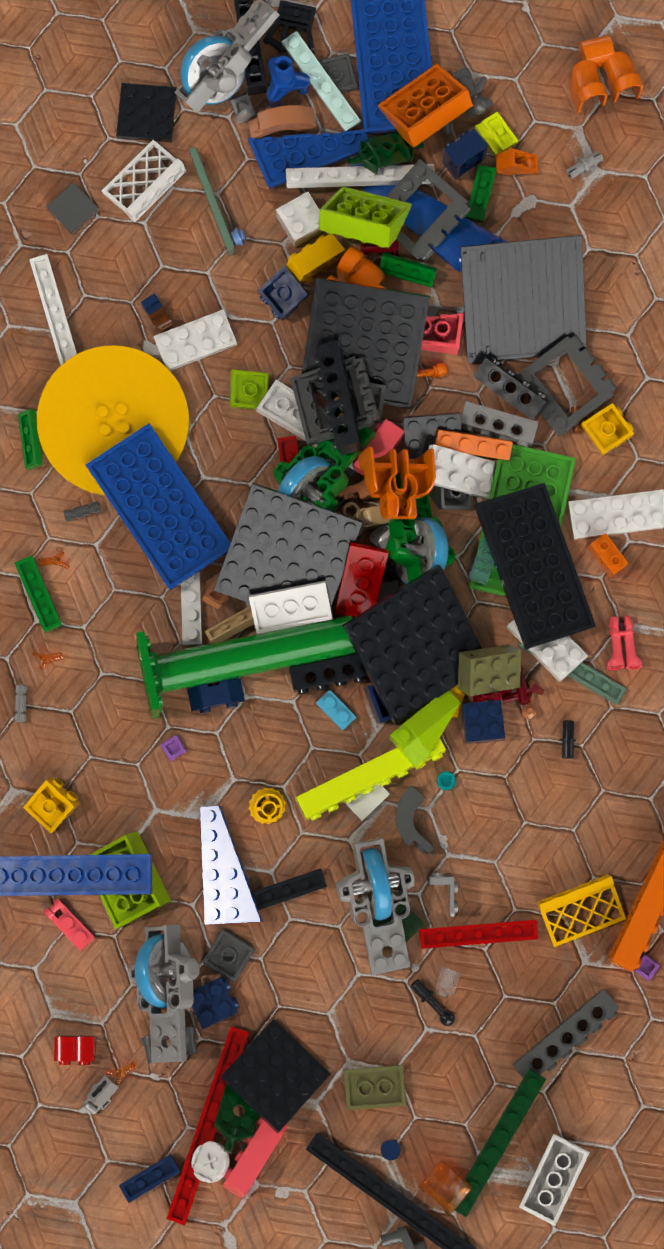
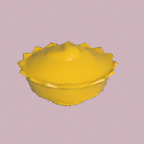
M265 787L262 790H257L252 795L248 809L255 821H259L261 824H270L277 822L282 817L286 802L284 801V796L278 790Z

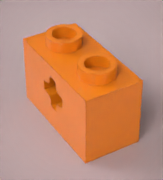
M606 533L588 547L610 578L629 564Z

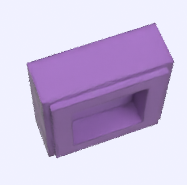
M177 735L160 744L170 762L187 752Z
M643 954L640 958L642 959L640 967L634 971L647 981H650L660 965Z

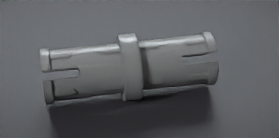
M596 150L588 157L579 159L578 163L566 169L567 176H570L569 178L573 180L583 172L587 173L591 167L603 161L602 155H598L600 152Z

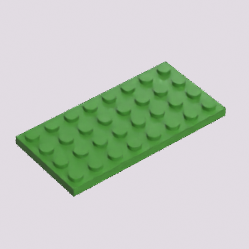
M513 444L510 460H497L489 499L545 483L561 527L576 458ZM482 530L469 589L506 597Z

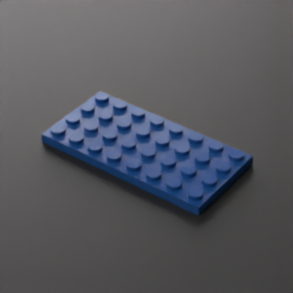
M351 0L364 133L398 132L379 109L378 104L432 67L425 0Z
M150 424L145 425L86 464L87 469L170 591L227 554L231 542Z

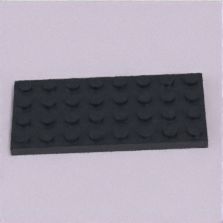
M545 483L476 503L474 507L525 650L596 627Z

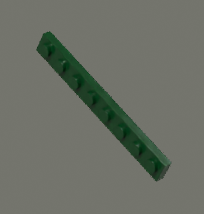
M528 1068L449 1205L451 1209L465 1217L468 1216L544 1085L545 1077Z

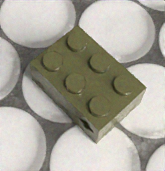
M507 644L459 652L458 689L468 696L520 688L521 651Z

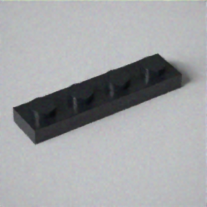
M320 868L251 893L257 903V909L261 910L326 888L327 885Z

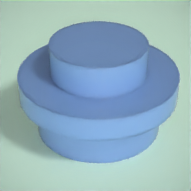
M234 228L231 235L236 246L240 244L241 246L245 245L244 240L247 239L243 229Z

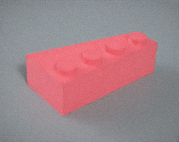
M464 313L427 316L421 350L457 355Z
M260 1117L255 1125L258 1129L252 1138L246 1139L247 1147L244 1151L240 1149L234 1159L237 1163L233 1169L229 1167L224 1176L226 1180L222 1186L243 1199L288 1125H285L279 1133H276Z

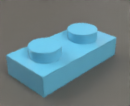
M331 690L316 702L342 731L357 718Z

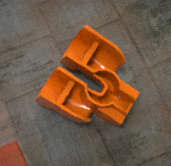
M609 35L579 42L578 48L582 61L573 66L570 76V91L577 114L581 112L584 101L593 96H599L601 106H604L608 95L604 83L600 81L597 70L600 67H603L606 72L607 84L613 103L617 102L620 92L629 87H633L636 99L640 98L644 88L641 76L636 72L635 66L627 53L614 51L613 42Z
M353 245L346 251L337 267V276L344 282L384 288L379 285L381 281L385 282L386 277L383 271L372 261L364 257V253ZM329 276V277L327 278V279H330V280L339 281V280H337L336 278H334L333 276Z
M369 446L359 455V467L364 472L367 491L371 497L380 498L381 516L384 519H415L417 517L416 499L426 496L432 490L435 483L434 449L430 448L415 459H409L407 449H403L398 454H396V449H391L384 456L374 458L372 446ZM397 473H400L401 489L396 484L395 475Z

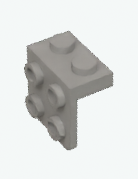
M433 873V877H428V885H448V916L454 917V913H458V901H454V893H458V881H454V877H445V873Z

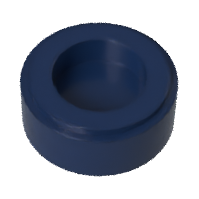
M390 1139L382 1143L381 1154L386 1160H395L399 1157L401 1150L395 1140Z

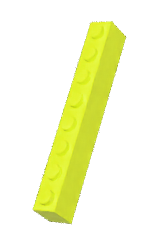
M441 739L436 743L430 756L415 768L416 770L426 765L425 762L431 759L436 761L443 757L446 749ZM395 748L297 796L296 801L306 821L309 819L314 821L322 817L321 813L327 810L329 813L339 808L338 805L343 802L349 804L357 799L356 796L361 793L367 795L373 792V787L379 784L383 787L391 783L390 779L396 776L398 778L409 774L408 770L414 768V766L398 748Z

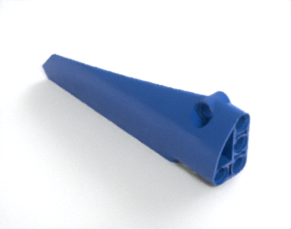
M396 185L360 187L367 193L386 197ZM417 189L405 201L411 203L412 206L404 224L421 237L445 211L447 206ZM457 216L455 219L459 224L450 234L444 230L443 234L446 238L437 248L433 245L430 248L460 273L462 272L460 246L507 241L498 238L466 217L461 220Z

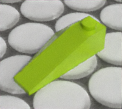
M450 690L440 697L433 699L390 735L389 739L415 768L430 756L458 708L459 700Z

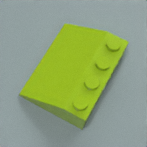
M342 186L320 209L319 230L326 231L328 234L341 235L347 239L353 238L363 243H372L382 248H389L396 240L412 204Z
M138 831L124 835L90 855L149 853ZM153 862L152 894L99 895L115 929L171 902Z

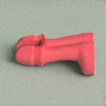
M624 615V631H619L617 616H612L610 619L609 635H611L613 653L612 658L607 661V670H621L625 666L628 670L643 667L642 660L635 651L634 624L630 616ZM623 637H624V639H625V647H626V662H625V664H624V658H623V653H622V645H621V638H623Z

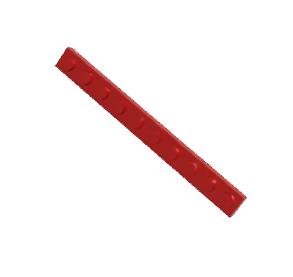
M233 1026L230 1027L166 1218L167 1220L186 1225L200 1180L193 1173L192 1157L197 1147L206 1142L214 1141L217 1132L214 1123L226 1085L220 1076L243 1053L250 1033L248 1031Z

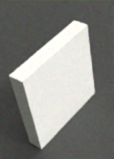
M380 784L373 787V792L367 795L361 793L356 796L357 799L346 804L361 821L390 795Z

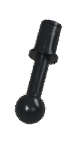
M416 979L410 985V988L421 998L420 1001L422 1003L426 1001L440 1016L439 1019L442 1025L451 1026L455 1022L454 1013L449 1010L445 1011L431 996L433 991L429 990L419 979Z

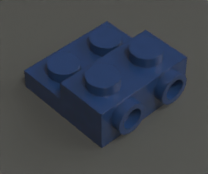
M283 266L258 290L261 295L260 299L266 305L269 304L273 309L271 311L277 319L286 320L299 308L298 305L310 295L287 266Z
M221 976L193 990L194 1000L192 1008L202 1030L238 1013L237 1008L240 1006L236 997L232 998L229 993L231 986L227 978L223 980Z

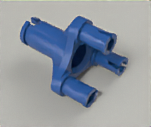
M287 56L272 57L268 61L271 84L267 92L269 106H273V108L280 107L281 99L289 92L297 90L299 94L304 95L309 90L310 77L306 73L294 71L292 60Z

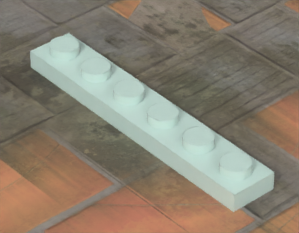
M294 32L281 41L283 47L301 72L306 73L310 77L311 86L343 131H349L361 123V120L298 32Z

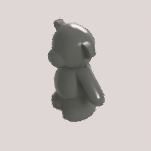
M463 67L451 75L469 91L473 106L466 113L468 118L482 115L487 111L488 107L493 105L491 99H486L480 95L487 82L485 76L480 78L475 87L469 68Z

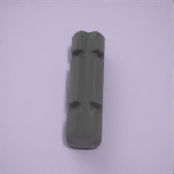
M96 501L91 503V505L86 504L76 507L72 511L71 509L64 511V517L69 522L74 520V518L79 519L89 516L93 512L94 514L101 512L99 502Z

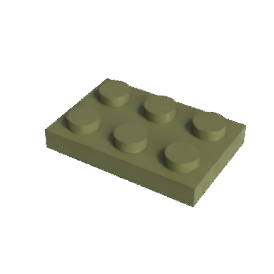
M403 1065L344 1070L347 1110L406 1106Z

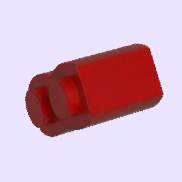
M55 1036L54 1061H59V1065H71V1061H79L78 1065H90V1061H95L96 1036Z

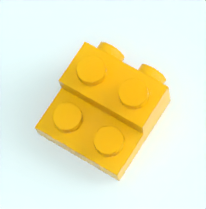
M613 403L581 423L582 428L602 456L634 435L633 426L630 422L624 420L621 409L618 406L615 407Z
M53 777L47 779L23 807L51 834L80 804L77 801V795L72 791L65 790L63 782Z

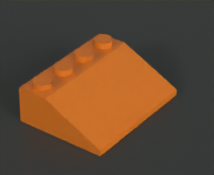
M435 64L378 104L382 113L402 138L413 148L473 106L468 89L438 64Z

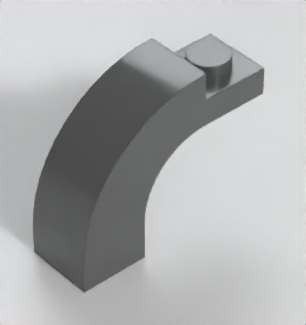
M411 785L398 803L396 827L401 839L408 847L414 841L416 843L414 847L422 854L425 852L429 854L434 847L416 831L413 824L415 810L425 800V797Z

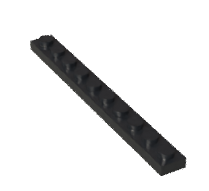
M318 1132L306 1147L308 1152L441 1249H477Z

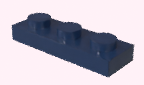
M169 1154L119 1184V1187L128 1203L180 1173L181 1170L172 1154Z

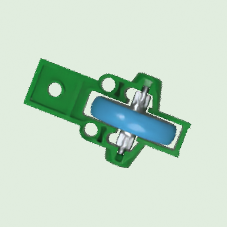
M368 427L359 430L363 450L376 436ZM332 439L321 442L316 448L306 446L290 463L282 461L275 467L273 477L279 484L278 491L336 511L338 507L336 497L349 482L348 476L344 471L363 450L341 456L338 450H334ZM326 459H330L336 464L332 466Z
M397 473L395 475L396 484L401 489L400 473ZM428 494L416 499L417 517L415 519H391L388 523L391 539L386 544V550H389L388 557L393 559L398 577L405 584L437 564L441 565L444 571L445 567L452 565L455 559L453 548L448 546V539L442 522L437 517H432Z

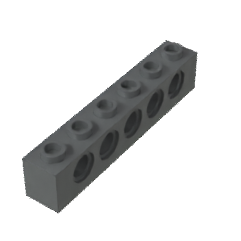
M601 989L512 1064L522 1078L528 1068L540 1075L545 1070L551 1071L557 1066L556 1061L561 1057L563 1059L568 1057L573 1052L571 1049L576 1044L580 1046L588 1039L586 1036L590 1032L596 1033L601 1029L603 1021L614 1018L618 1014L616 1012L619 1009L618 1005L604 989ZM595 1007H599L602 1011L599 1018H594L592 1015V1010ZM584 1019L587 1027L585 1030L580 1031L577 1028V1023L579 1020ZM566 1032H569L572 1036L569 1043L562 1041V1035ZM550 1045H555L557 1048L554 1056L547 1054V1048ZM534 1058H540L542 1061V1065L538 1069L532 1067V1060Z

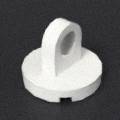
M209 1141L200 1145L195 1150L191 1164L195 1172L194 1174L199 1180L208 1183L217 1182L228 1171L230 1165L229 1154L223 1151L225 1147L220 1143Z

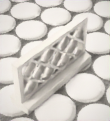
M152 140L102 190V193L135 223L186 172L182 161L174 158L156 141ZM154 147L159 150V156L149 157V152ZM159 160V168L149 169V161ZM162 160L173 162L169 167L162 168ZM146 161V169H136L138 162ZM159 172L156 180H149V173ZM146 173V181H136V174ZM133 174V182H123L125 175ZM145 185L143 193H136V186ZM133 186L132 194H123V187ZM114 187H120V195H111L109 191ZM132 198V204L126 208L123 205V199Z

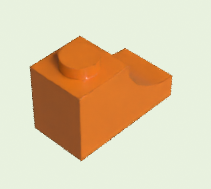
M510 148L495 155L496 169L499 174L512 176L516 174L535 175L539 173L538 156L536 154Z

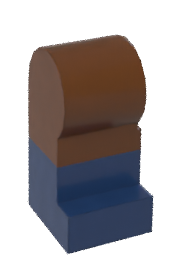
M155 293L141 301L143 310L160 333L173 325L172 320Z

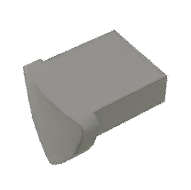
M248 94L230 100L237 124L257 117Z

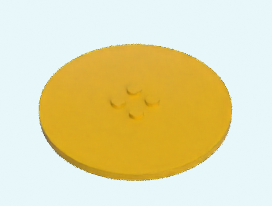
M125 346L95 347L68 359L48 380L40 397L37 410L39 440L47 459L54 469L74 486L103 496L106 495L87 469V463L147 424L151 425L177 463L184 450L189 431L187 401L174 375L166 366L151 355Z

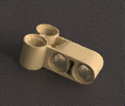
M348 502L342 510V514L347 515V509H354L356 514L350 517L363 522L356 540L361 538L364 530L388 525L391 520L384 519L381 516L380 505L360 509L356 503Z

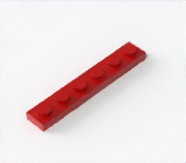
M537 920L419 929L421 949L538 939Z

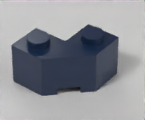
M241 678L222 680L218 683L203 684L187 689L191 712L199 711L200 714L209 713L211 708L217 706H226L227 709L238 707V703L245 701Z

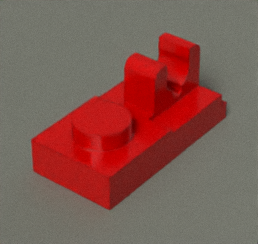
M296 436L277 438L280 462L286 461L290 463L298 454Z

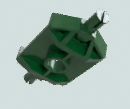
M398 132L360 141L358 156L348 158V164H350L349 166L362 164L363 167L374 174H377L379 168L410 161L409 165H412L413 151L423 148L424 143L421 142L413 148Z
M227 1084L225 1085L214 1127L227 1140L223 1151L231 1154L236 1141L250 1139L254 1136L253 1132L258 1114ZM236 1106L241 1107L243 1115L236 1116L233 1108Z

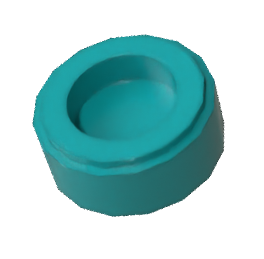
M448 771L440 773L436 780L437 786L444 791L451 790L456 783L454 774Z

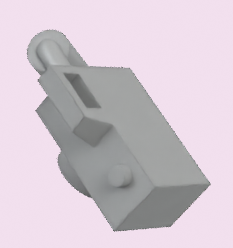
M105 1075L91 1087V1091L87 1094V1099L83 1102L82 1106L93 1115L100 1108L104 1110L111 1102L110 1097L119 1086Z

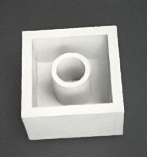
M309 192L276 209V218L295 248L324 232L319 230L320 210Z

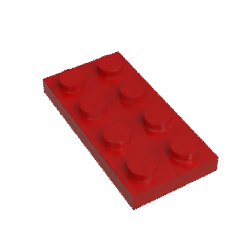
M353 542L350 543L335 614L356 617L377 603L389 550Z

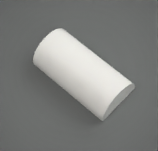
M553 1134L519 1208L556 1226L590 1152Z

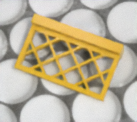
M609 874L536 902L553 947L626 920L614 887L613 878ZM610 888L612 897L610 902H607L600 897L604 890ZM589 896L596 899L591 909L582 905L584 899ZM598 901L608 904L604 915L594 911ZM571 903L577 906L573 916L564 913L566 906ZM611 906L618 909L619 917L614 919L607 917ZM580 908L590 911L586 922L576 918ZM553 910L558 912L559 916L556 922L548 921L546 913ZM593 913L602 917L599 925L593 926L589 924ZM562 915L572 918L568 929L558 925ZM575 920L584 924L581 932L575 933L571 931ZM557 927L566 931L564 938L558 941L554 937Z

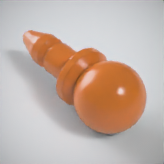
M437 363L436 365H431L429 369L418 371L416 377L431 376L432 378H442L447 375L448 367L444 363Z

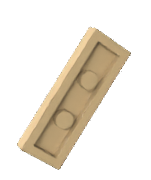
M251 606L204 631L211 643L224 641L254 625Z

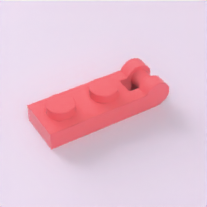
M57 898L53 901L54 904L50 908L47 907L43 912L82 951L95 936ZM60 909L63 914L58 918L55 913Z

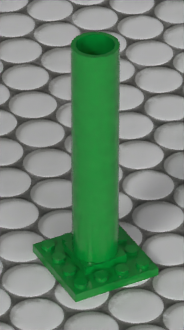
M349 615L157 655L156 652H150L151 643L149 636H145L144 631L136 633V648L151 719L159 718V714L162 712L163 701L161 695L164 692L356 653L342 626L353 619L352 616Z

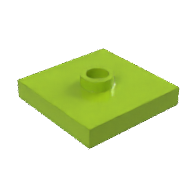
M232 369L229 408L256 410L268 392L269 373Z

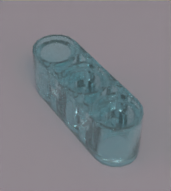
M483 535L468 580L486 586L494 561L485 535Z

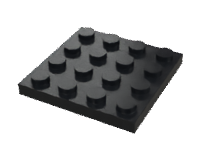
M273 1019L220 1078L276 1133H279L330 1076V1073Z

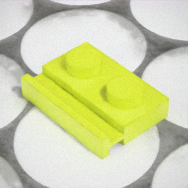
M495 112L480 124L475 125V130L486 142L494 156L518 144V139L498 112Z

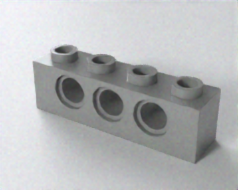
M467 401L461 416V428L465 432L473 433L474 431L480 433L481 436L511 440L516 445L530 448L539 423ZM478 417L483 418L485 423L479 425L475 422V419ZM500 423L503 429L496 430L493 424ZM518 428L521 434L514 435L511 429Z

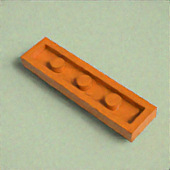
M438 429L435 445L466 454L510 460L513 441Z

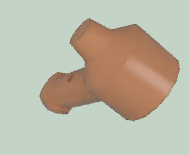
M533 679L527 681L528 688L536 684V681ZM535 693L529 694L531 703L526 704L521 711L524 719L531 720L537 713L536 708L533 706Z

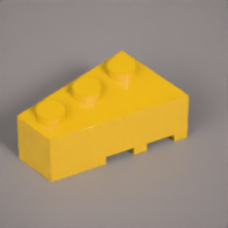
M333 234L322 235L314 244H307L298 254L295 252L290 255L286 266L301 284L305 281L309 283L313 280V275L320 271L324 272L340 260L345 248Z

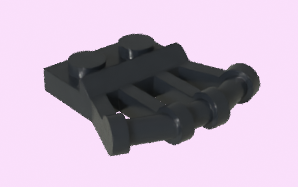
M280 0L277 12L279 16L264 37L263 43L274 47L279 53L287 52L282 42H278L272 37L280 26L284 27L281 41L287 38L289 28L296 29L300 36L302 31L307 33V46L315 54L311 31L316 7Z

